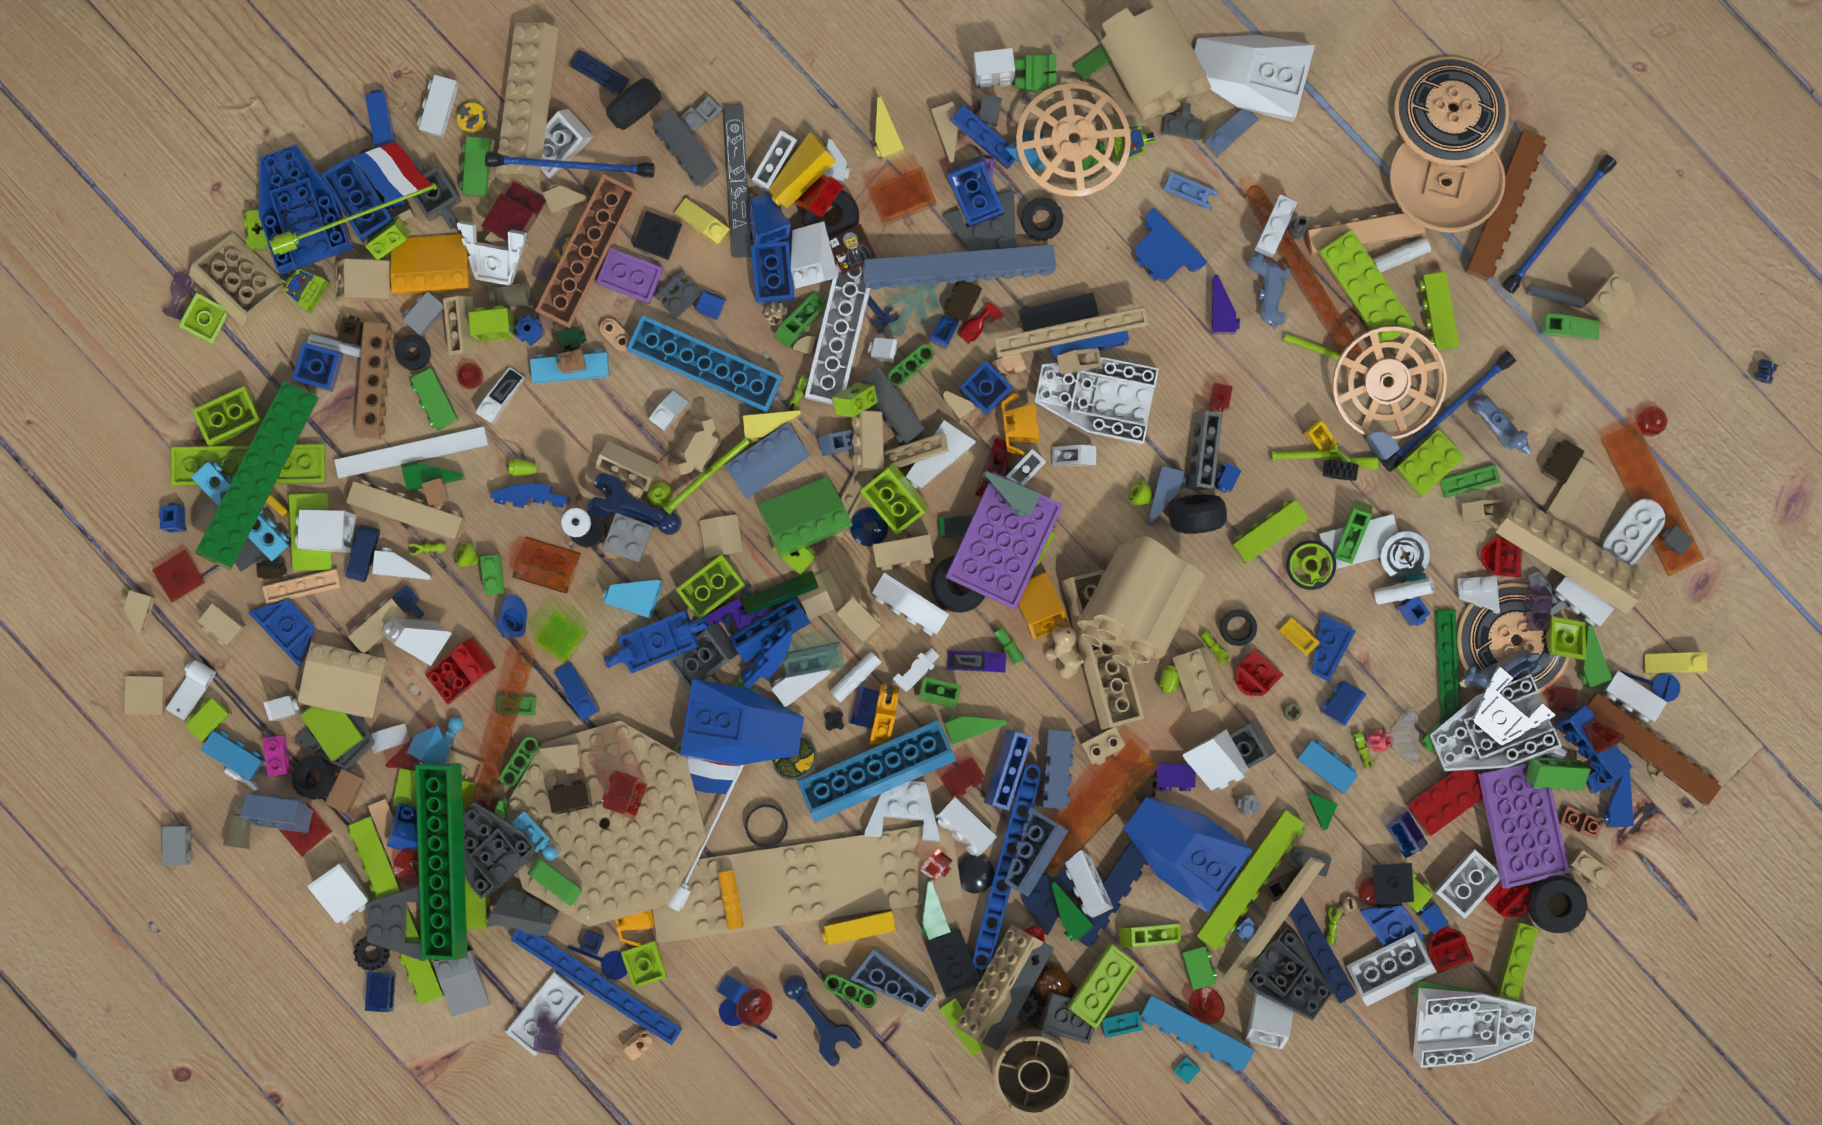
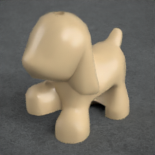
M1057 625L1052 631L1055 648L1049 647L1044 655L1050 661L1059 658L1064 664L1059 674L1062 678L1069 679L1079 673L1080 666L1084 661L1081 654L1074 649L1077 640L1074 629L1068 626Z

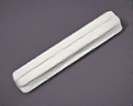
M313 334L308 338V344L361 358V346Z

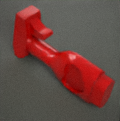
M986 302L985 310L979 317L969 319L960 329L961 332L958 336L967 344L971 341L974 342L983 332V323L991 314L993 315L991 323L998 318L1001 319L1004 314L992 303Z

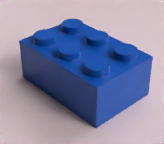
M789 241L774 242L757 249L754 245H751L757 305L795 301Z

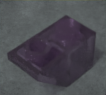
M1527 586L1524 606L1529 631L1548 630L1553 595L1546 586Z
M543 1012L542 1016H538L537 1028H540L539 1036L535 1035L534 1047H537L536 1052L559 1056L562 1050L564 1034L550 1014Z

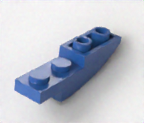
M543 484L515 485L490 494V498L494 499V503L505 505L506 502H511L514 507L524 508L525 505L530 506L531 499H533L534 503L544 504L545 501L552 502V506L563 508L564 505L569 506L570 498L567 496L552 494L553 487Z
M787 620L783 625H779L776 631L763 641L761 645L763 653L759 654L755 661L742 671V683L746 688L749 689L761 677L768 680L781 665L792 640L793 631L790 621Z

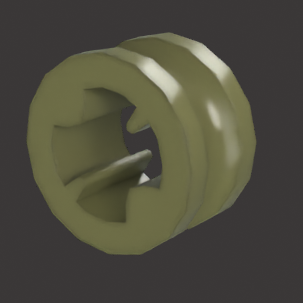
M1289 704L1284 709V716L1290 721L1298 720L1302 715V710L1297 704ZM1291 707H1295L1294 710H1298V714H1295L1294 718L1288 715Z

